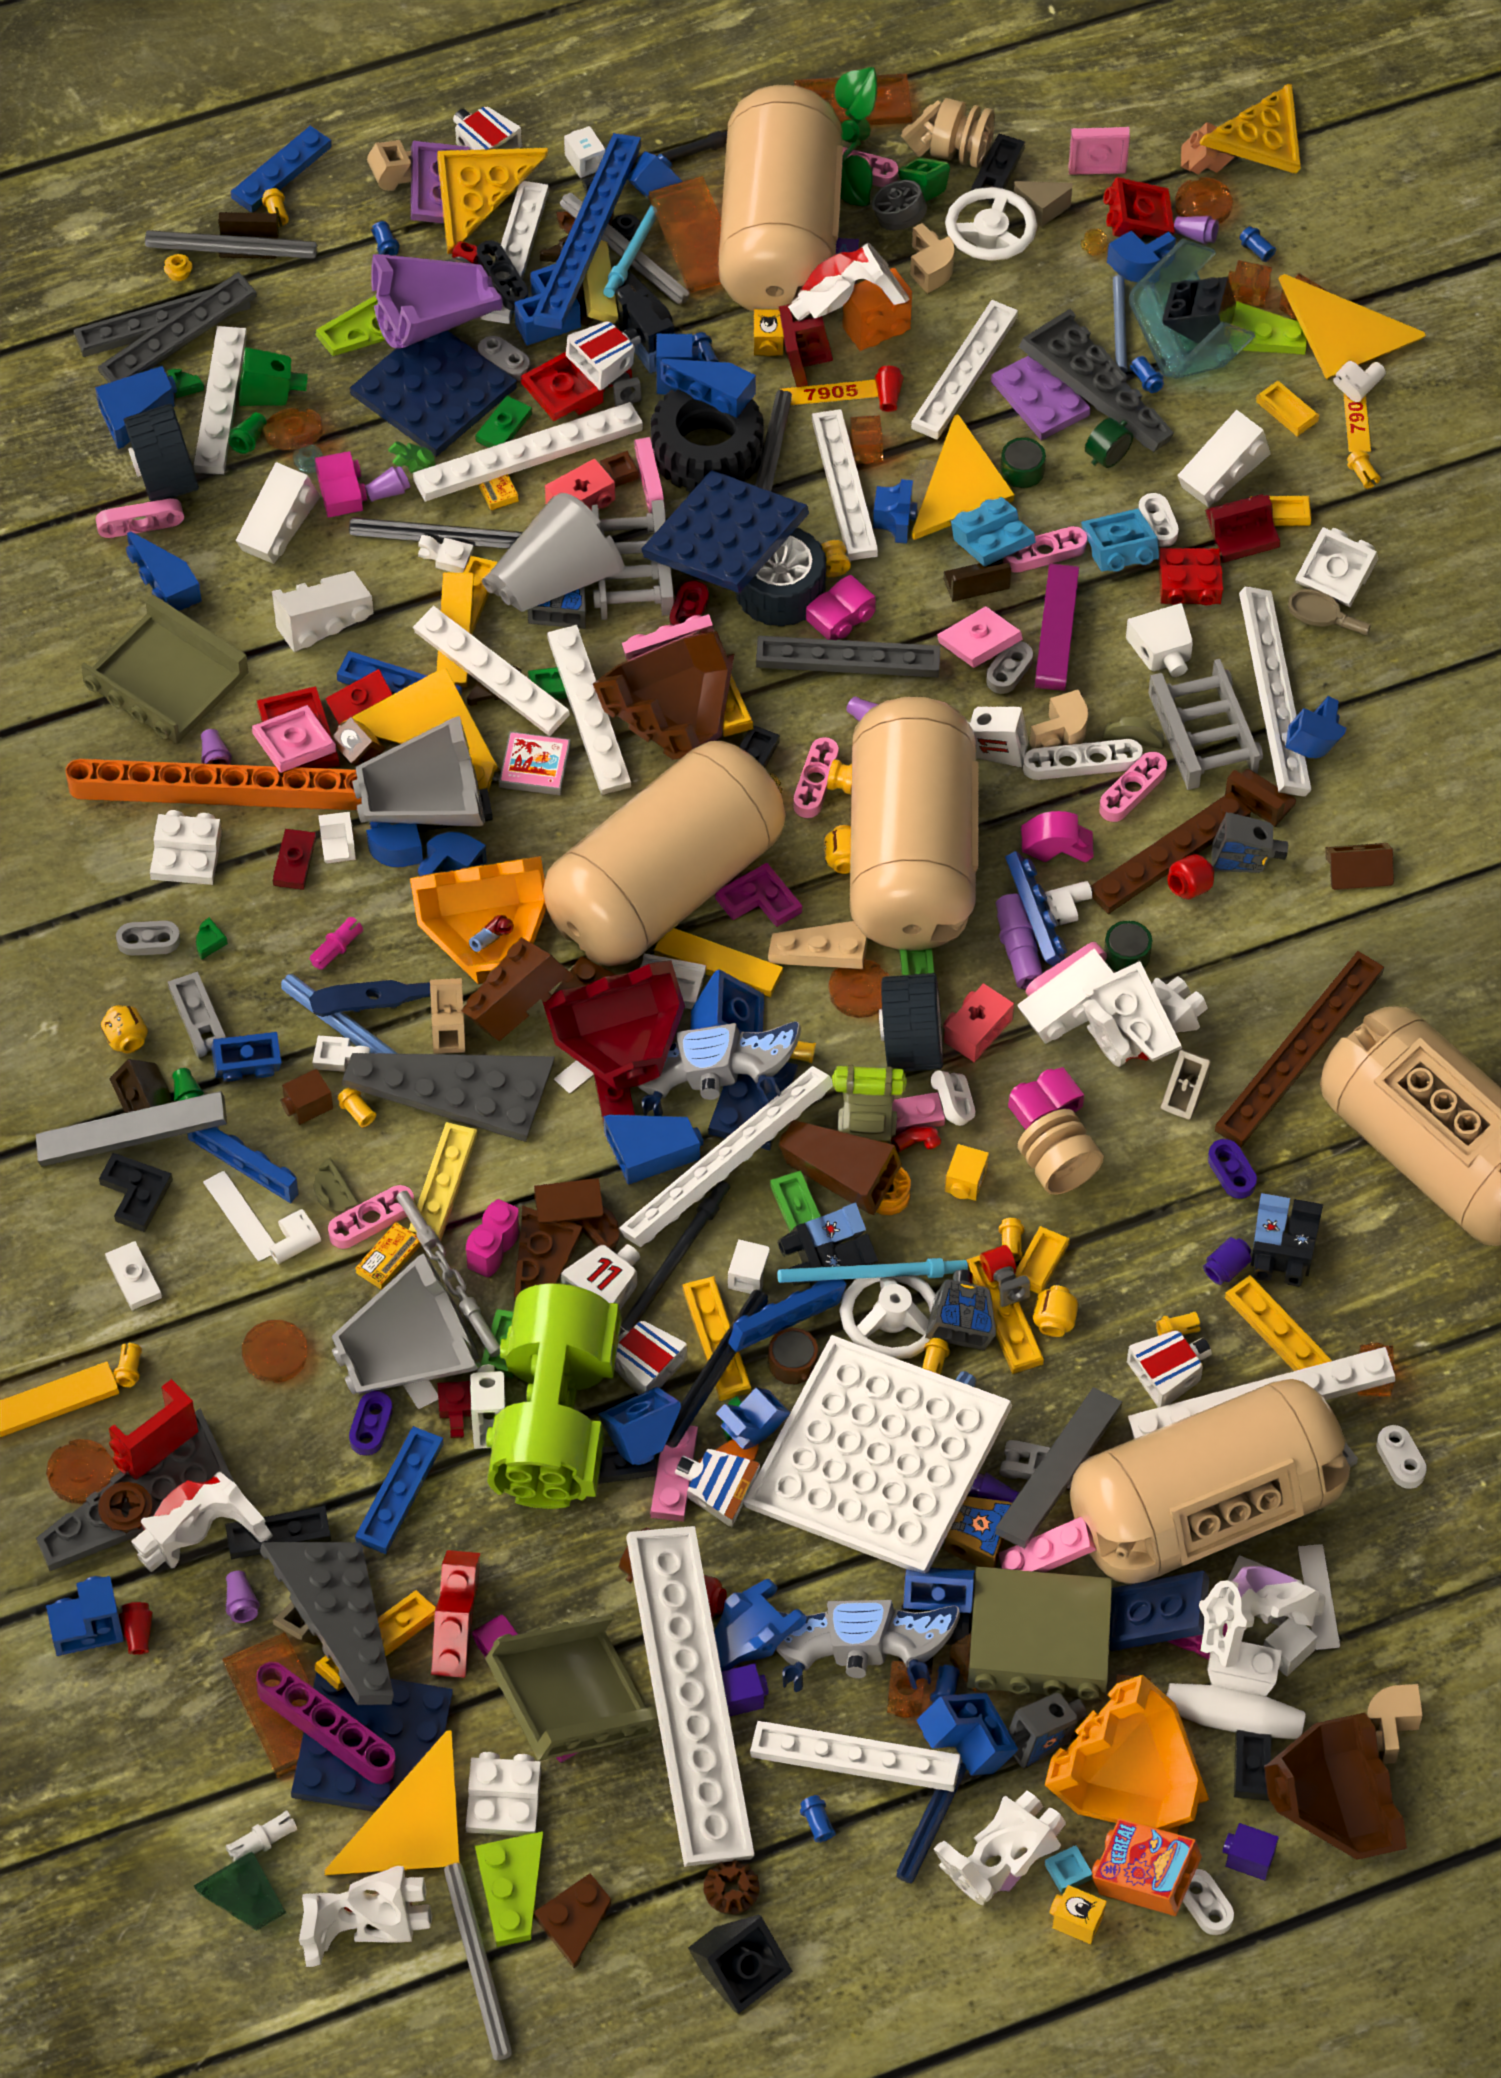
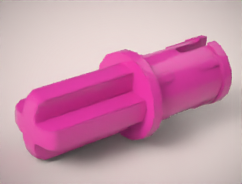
M348 917L334 933H328L326 941L310 955L309 959L312 965L322 970L338 954H344L347 950L346 947L363 932L360 922L352 930H349L357 920L353 917Z

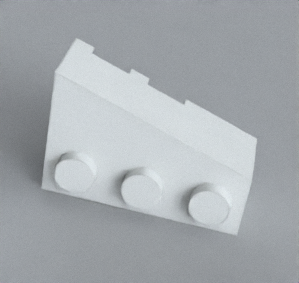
M1236 410L1178 474L1181 487L1207 507L1220 500L1229 489L1271 455L1264 430Z
M277 462L275 463L236 539L242 551L272 564L282 556L287 544L320 498L308 475Z
M354 571L323 578L320 581L321 584L307 587L305 583L296 586L295 591L283 593L280 589L272 591L276 628L293 652L308 648L315 644V642L329 635H335L343 628L356 622L364 621L373 614L372 595Z
M1093 949L1017 1006L1046 1044L1089 1021L1082 1004L1091 999L1083 992L1082 988L1113 974V972L1097 951Z

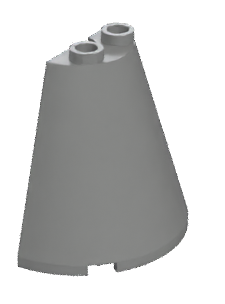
M559 493L549 500L489 574L482 578V583L489 593L501 596L507 605H512L523 612L619 573L625 569V566L612 537L609 535L605 538L603 530L598 527L601 523L598 517L576 497L567 493Z
M460 716L454 717L355 767L358 780L352 782L356 798H361L362 804L357 805L361 823L384 822L474 827L483 826L485 823L477 777Z
M424 1253L413 1260L331 1336L336 1346L332 1349L333 1355L340 1367L347 1366L349 1375L344 1378L353 1395L472 1372L481 1368L480 1362H475V1360L479 1359V1355L470 1332L449 1291H446V1288L439 1281L441 1278Z

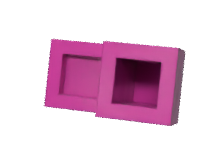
M1065 811L1046 812L1035 816L1021 825L1022 852L1034 858L1047 862L1061 852L1085 863L1094 858L1093 831L1078 825V815Z

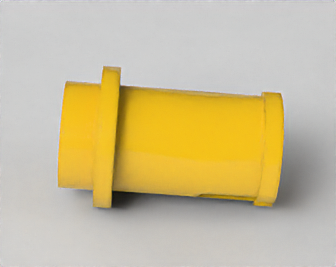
M271 188L264 192L262 203L267 207L268 213H277V217L280 216L282 226H284L289 221L283 203L285 200L284 194L279 189Z
M1356 450L1348 456L1347 466L1350 470L1355 471L1365 489L1372 488L1375 485L1371 480L1374 479L1375 483L1378 484L1381 477L1371 465L1368 453Z
M798 1041L790 1058L812 1063L816 1043Z
M347 1087L337 1097L339 1107L346 1109L361 1128L370 1125L375 1120L377 1114L360 1097V1091Z
M1006 1218L1002 1220L998 1231L1002 1235V1245L1006 1244L1009 1247L1016 1262L1022 1259L1021 1234L1024 1233L1025 1228L1021 1224V1220Z
M1195 1311L1172 1318L1163 1316L1161 1320L1156 1322L1158 1336L1172 1331H1179L1182 1335L1200 1332V1327H1196V1325H1200V1321Z
M931 1338L924 1346L926 1354L922 1368L941 1375L944 1360L949 1356L950 1349L945 1340Z
M126 1343L121 1346L119 1365L113 1373L115 1382L122 1387L134 1386L140 1377L137 1370L142 1348L135 1343H128V1349Z

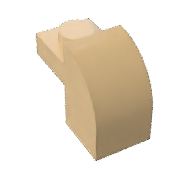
M400 140L375 143L367 157V162L379 187L383 190L393 191L398 184L411 182V151H405Z
M923 223L913 227L912 247L918 253L911 256L910 275L928 294L944 285L951 278L954 265V244L949 236L939 240L937 234L934 231H930Z
M1079 689L1050 698L1048 715L1050 720L1031 726L1030 746L1032 749L1054 747L1062 744H1082L1086 736L1088 709Z
M462 978L430 980L433 1054L465 1053L464 1014L461 1011L463 1009Z
M1418 1684L1395 1685L1384 1688L1373 1697L1369 1704L1367 1716L1375 1725L1378 1752L1381 1753L1383 1764L1396 1763L1399 1753L1397 1731L1419 1730L1423 1715Z

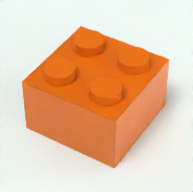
M895 267L890 269V271L910 298L907 302L894 305L881 287L868 280H864L854 285L850 298L843 305L842 327L859 351L877 346L882 341L893 336L902 335L911 329L912 290Z

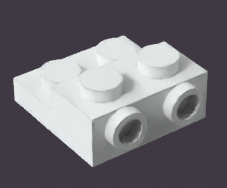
M1323 527L1295 581L1297 584L1311 590L1321 591L1332 597L1335 601L1351 607L1362 584H1366L1378 561L1377 551L1368 542L1359 540L1357 543L1348 539V535L1339 529L1332 528L1330 531Z
M170 810L166 815L158 814L153 839L155 847L150 869L151 880L213 885L222 836L220 819H215L209 813H200L197 817H187L177 810Z
M483 1752L479 1754V1758L471 1757L466 1833L511 1836L536 1833L541 1762L534 1761V1757L527 1754L515 1755L514 1760L500 1759V1756L493 1752Z

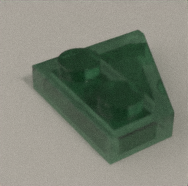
M253 1851L194 1885L199 1895L255 1931L286 1913Z

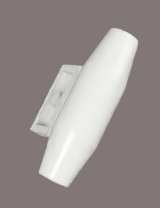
M1241 1641L1237 1661L1231 1667L1222 1666L1219 1656L1215 1652L1210 1653L1207 1671L1211 1685L1169 1684L1166 1696L1176 1704L1180 1717L1200 1725L1231 1732L1242 1730L1258 1734H1271V1738L1297 1739L1302 1735L1305 1712L1266 1697L1276 1684L1282 1654L1280 1649Z

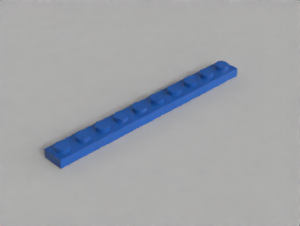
M613 133L534 312V325L558 329L563 328L640 151L641 137Z

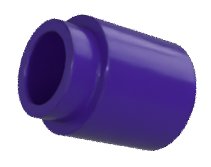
M1229 1237L1207 1257V1263L1203 1265V1269L1207 1276L1218 1285L1230 1282L1252 1261L1250 1256L1251 1249L1244 1240L1240 1238L1236 1240Z

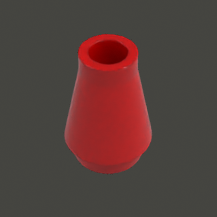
M882 366L875 375L880 402L879 408L884 412H893L897 409L904 376L896 366Z
M132 1602L124 1604L122 1606V1613L119 1614L128 1645V1653L131 1655H141L149 1652L148 1644L153 1612L149 1610L148 1603Z

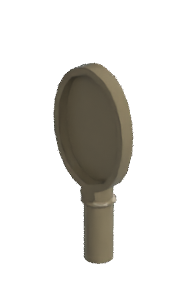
M1302 589L1295 591L1289 597L1288 609L1290 613L1304 623L1314 626L1336 624L1341 628L1344 627L1366 636L1370 631L1371 624L1347 616V614L1344 615V613L1340 612L1338 603L1321 591Z

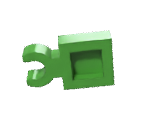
M395 442L388 449L390 453L397 455L393 460V464L399 467L408 466L412 474L413 472L436 465L433 453L425 447H419L410 443L405 446L401 442Z

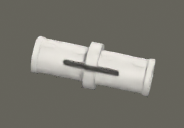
M284 1811L283 1814L262 1826L259 1824L253 1826L252 1832L226 1845L228 1854L234 1858L232 1859L233 1862L239 1865L240 1862L262 1849L266 1852L271 1849V1844L291 1832L297 1831L293 1818H289L291 1817L289 1812Z

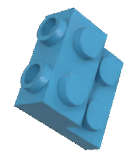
M1003 497L994 500L987 499L979 508L968 512L962 511L956 515L955 519L951 520L954 540L984 567L1036 543L1034 532L1019 520L1017 509Z
M1139 509L1081 522L1082 529L1086 532L1087 540L1092 547V557L1101 571L1117 572L1125 566L1132 564L1147 565L1153 559L1159 558L1158 538Z

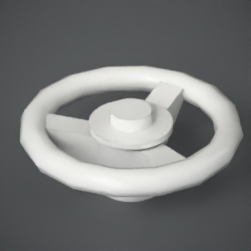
M996 187L978 188L961 195L949 208L945 220L947 234L960 251L972 258L987 261L1009 259L1022 253L1034 240L1038 227L1035 212L1024 198L1010 190ZM995 199L991 209L982 210L975 216L974 223H957L959 213L966 205L977 200ZM1007 202L1017 207L1024 215L1026 228L1020 239L1007 231L1009 219L1004 213Z
M917 1276L855 1279L843 1293L839 1310L843 1329L853 1343L898 1360L909 1359L925 1351L924 1346L930 1340L925 1338L929 1320L912 1302L909 1290L897 1284V1282L907 1284L918 1291L928 1303L931 1314L936 1294L929 1284ZM880 1282L881 1292L878 1301L873 1306L872 1311L856 1326L852 1312L856 1297L867 1286ZM906 1327L923 1335L919 1341L909 1346L894 1348L876 1344L867 1338L878 1329L889 1333H897Z

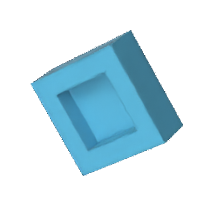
M1076 1845L1045 1859V1867L1061 1894L1065 1892L1067 1885L1075 1888L1092 1880V1871Z

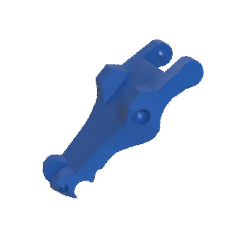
M765 1579L742 1593L735 1592L725 1600L722 1617L714 1631L721 1672L730 1670L743 1661L763 1659L773 1655L778 1645L787 1636L799 1630L805 1624L807 1617L800 1609H795L783 1618L766 1600L777 1591V1586L770 1579Z

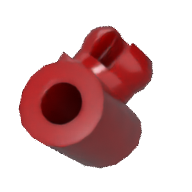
M913 1126L891 1138V1143L895 1145L897 1152H901L911 1145L922 1141L926 1149H933L941 1144V1138L938 1136L939 1131L934 1127Z

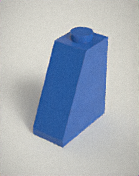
M163 366L95 387L98 407L117 449L123 448L130 442L124 418L167 404L175 406L173 394L177 393V387L173 377H167Z
M604 1116V1134L628 1185L700 1160V1146H703L702 1135L698 1127H692L688 1117Z

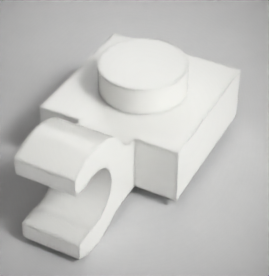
M422 535L418 547H420L419 557L436 560V568L453 573H463L470 555L472 556L473 545L444 538L443 543L439 544L434 538Z
M318 1036L312 1062L314 1069L317 1068V1070L345 1072L352 1053H370V1048L366 1046L352 1047L349 1038Z

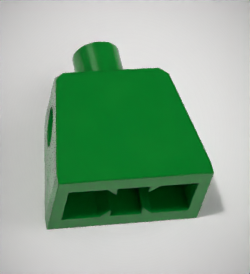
M245 347L239 382V406H284L287 404L289 390L306 392L308 374L291 372V358L287 355Z

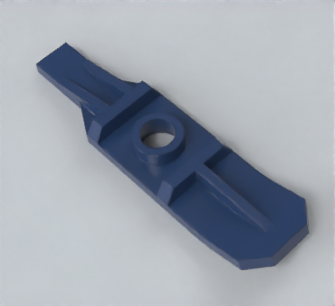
M394 980L335 985L315 991L309 1000L313 1013L321 1017L343 1011L360 1012L364 1009L385 1007L395 1009L405 1002L431 997L430 982L404 984Z

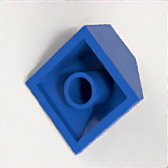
M718 969L714 972L691 1009L690 1030L736 1023L740 1034L741 1032H763L764 994Z
M655 1387L599 1413L598 1416L621 1457L632 1465H640L651 1461L655 1454L663 1451L681 1405L677 1399L660 1388Z

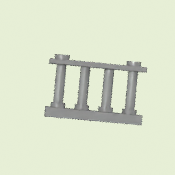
M664 500L652 501V513H646L644 517L601 519L598 527L603 531L647 528V531H653L654 535L666 521ZM592 505V512L599 519L598 505ZM649 540L618 542L615 544L620 554L642 553L641 548ZM651 561V565L625 566V569L621 572L599 580L598 590H593L594 608H600L601 620H607V604L655 601V604H661L662 616L670 615L674 604L671 567ZM652 577V580L658 579L659 585L654 586V589L606 592L605 580Z
M1220 659L1214 660L1212 676L1173 686L1170 683L1166 684L1162 673L1150 675L1148 694L1187 790L1200 786L1201 774H1204V770L1246 761L1249 769L1258 773L1259 761L1263 759L1261 745L1259 742L1254 741L1232 689L1231 673L1228 669H1224ZM1213 688L1217 689L1221 699L1220 701L1183 710L1180 707L1176 708L1174 703L1175 697ZM1223 712L1227 713L1231 725L1191 734L1190 731L1186 732L1184 728V722ZM1234 736L1237 737L1241 747L1239 750L1206 758L1196 757L1193 750L1194 746Z

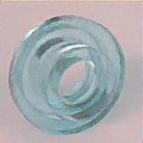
M302 445L295 450L293 461L300 471L312 473L316 471L315 458L322 457L323 454L317 446Z

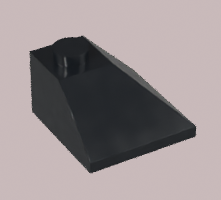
M760 1915L716 1926L688 1947L703 1976L737 2014L793 1972Z

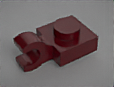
M471 1381L437 1383L439 1418L450 1419L451 1438L464 1437L463 1417L472 1416Z

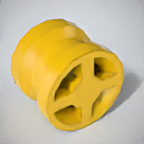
M830 540L822 543V550L826 556V577L834 578L847 573L851 568L850 559L846 556L847 549L845 544L840 540Z
M834 759L828 774L827 789H843L846 794L851 795L852 764L845 765L840 760Z

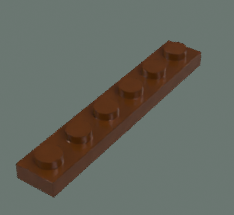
M1229 792L1091 885L1093 900L1107 914H1110L1165 877L1174 862L1187 856L1198 854L1212 845L1226 812L1250 818L1251 811L1232 792Z

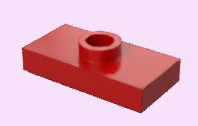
M378 669L325 699L340 725L343 721L390 697L393 693L382 672Z

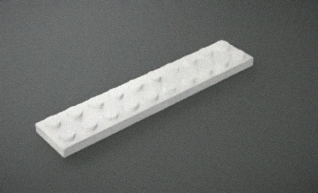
M695 1526L629 1532L626 1538L684 1867L720 1863L721 1861L731 1862L735 1859L737 1861L752 1859L754 1850Z

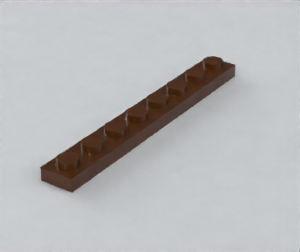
M1357 951L1217 1122L1215 1132L1228 1140L1234 1141L1242 1148L1381 977L1384 966Z

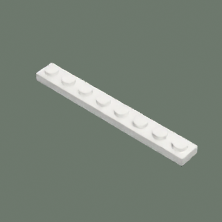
M631 402L413 472V481L426 502L506 474H511L642 431L643 422Z
M1245 586L1239 595L1278 792L1306 797L1311 791L1305 756L1285 748L1288 725L1296 717V711L1272 592Z
M814 1066L808 1069L784 1089L780 1096L777 1095L620 1226L619 1229L624 1237L640 1248L645 1243L652 1241L658 1232L669 1223L677 1220L683 1211L694 1202L701 1200L705 1193L714 1185L726 1179L732 1170L751 1158L753 1153L767 1141L775 1138L781 1129L791 1121L796 1120L812 1103L821 1099L833 1087L831 1077Z
M1386 1347L1129 1415L1128 1419L1135 1439L1271 1382L1287 1379L1303 1381L1320 1393L1325 1400L1395 1382V1374Z

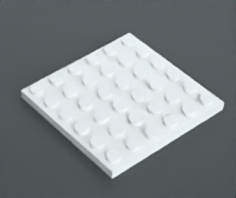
M831 1335L744 1500L745 1507L899 1567L926 1573L930 1570L1012 1408L1011 1401Z

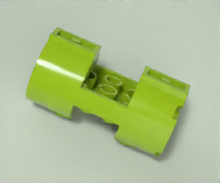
M566 1284L535 1285L524 1289L517 1295L512 1324L508 1327L507 1339L502 1338L500 1357L505 1359L509 1372L530 1384L527 1387V1402L505 1407L498 1415L494 1416L493 1427L487 1428L486 1446L491 1447L492 1450L487 1482L496 1494L501 1495L505 1492L516 1497V1504L542 1509L570 1507L571 1500L579 1499L583 1501L586 1496L596 1497L605 1438L601 1421H591L581 1412L574 1410L577 1390L592 1387L598 1384L604 1377L613 1378L622 1321L617 1303H608L603 1297L592 1291Z

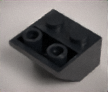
M1210 277L1201 280H1183L1172 283L1162 318L1163 325L1197 344L1226 342L1236 308V300L1229 278Z

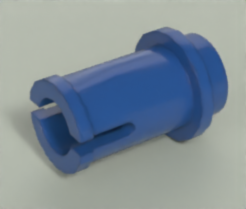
M384 221L375 223L371 231L378 244V254L396 256L400 245L398 240L393 238L389 224Z
M1249 226L1241 233L1239 238L1242 241L1241 245L1245 248L1249 247L1263 262L1269 261L1274 256L1276 248L1260 235L1258 228Z
M699 332L692 336V346H698V360L719 362L711 346L712 339L704 332Z
M1145 356L1137 357L1132 361L1133 365H1130V369L1142 382V388L1150 393L1158 392L1164 385L1163 375L1154 370Z
M943 1665V1667L940 1666L938 1668L935 1691L930 1695V1700L933 1703L940 1696L955 1695L958 1677L960 1676L958 1668L951 1665Z
M819 1795L804 1799L800 1803L802 1807L800 1814L806 1817L815 1842H824L834 1837L836 1832L832 1828L824 1809L826 1807L825 1800H821Z

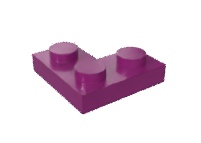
M768 863L754 869L715 893V899L732 920L759 906L777 928L802 913L803 906Z

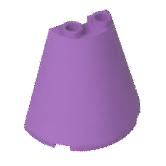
M382 254L373 255L371 284L372 291H377L376 299L378 301V304L374 306L375 314L383 337L393 348L407 347L502 309V297L500 293H497L493 287L491 277L486 274L480 264Z

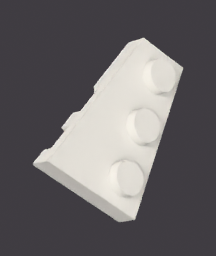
M1140 961L1082 988L1083 992L1091 1000L1094 999L1105 1012L1115 1019L1117 1026L1152 1062L1182 1049L1177 1035Z

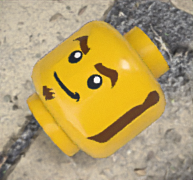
M848 825L835 827L824 839L826 863L837 873H850L851 826Z
M113 1006L106 1012L101 1021V1030L113 1050L132 1053L143 1046L148 1029L135 1007Z
M1055 1285L1038 1294L1033 1321L1039 1327L1041 1333L1051 1337H1061L1074 1328L1079 1303L1077 1298L1069 1293L1068 1288Z

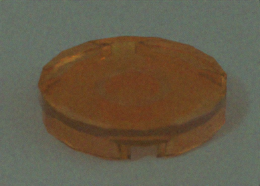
M1201 177L1193 182L1192 179L1188 180L1178 188L1175 197V208L1180 217L1212 216V219L1218 220V223L1221 224L1230 216L1233 199L1226 185L1216 179Z
M288 408L271 415L267 420V425H264L263 431L267 443L272 447L282 450H296L316 442L322 436L324 428L320 415L315 411L306 409V412H299L298 408Z
M864 959L863 969H835L831 974L828 985L830 1000L837 1010L847 1016L856 1018L871 1017L879 1013V1009H882L881 981L883 977L889 976L887 971L885 973L876 962Z
M267 1320L255 1325L246 1334L242 1343V1359L247 1371L256 1379L262 1381L273 1380L274 1383L294 1378L304 1368L308 1356L307 1340L303 1332L293 1323L283 1320Z
M76 1439L69 1441V1444L62 1448L60 1446L53 1452L48 1460L46 1474L51 1490L60 1499L69 1503L84 1504L88 1496L95 1491L98 1493L110 1483V1479L114 1477V1465L107 1450L101 1444L92 1440Z

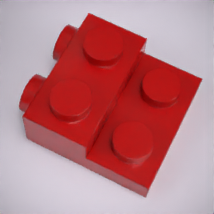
M1116 177L1112 185L1105 190L1103 202L1109 205L1110 210L1107 214L1106 225L1112 227L1113 236L1121 237L1129 231H1132L1139 239L1144 234L1160 237L1169 232L1172 236L1174 235L1175 230L1169 188Z
M566 352L521 375V384L553 421L573 411L581 415L603 403L605 389L599 390L566 357Z
M1159 548L1161 604H1221L1223 581L1222 565H1220V548Z

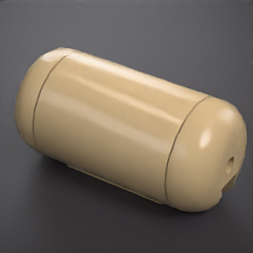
M773 85L757 89L737 104L728 122L719 247V277L721 284L733 301L754 312V309H779V306L791 305L792 300L798 297L801 288L814 269L826 259L836 255L843 156L842 129L840 119L833 107L814 91L796 85Z
M902 697L884 701L871 708L856 725L853 734L850 854L851 917L867 938L882 946L899 950L920 951L940 947L955 940L965 929L968 916L972 913L976 903L975 873L978 869L979 764L976 761V741L973 729L960 711L942 701L927 697Z
M710 741L692 749L550 867L547 871L543 894L547 911L555 926L566 940H574L579 944V948L585 951L587 958L610 967L628 964L637 959L778 840L782 833L786 814L782 796L775 781L751 754L736 745L724 741Z
M1390 1006L1364 1016L1363 1023L1347 1038H1340L1330 1052L1324 1064L1320 1082L1322 1096L1342 1120L1472 1238L1484 1245H1501V1087L1419 1014L1409 1008Z
M1295 1379L1271 1382L1090 1457L1079 1465L1073 1475L1070 1489L1074 1519L1082 1517L1084 1522L1088 1524L1096 1547V1551L1089 1554L1106 1575L1117 1582L1127 1584L1146 1582L1333 1503L1341 1496L1349 1480L1350 1466L1346 1457L1343 1456L1346 1440L1336 1416L1320 1393L1307 1383Z

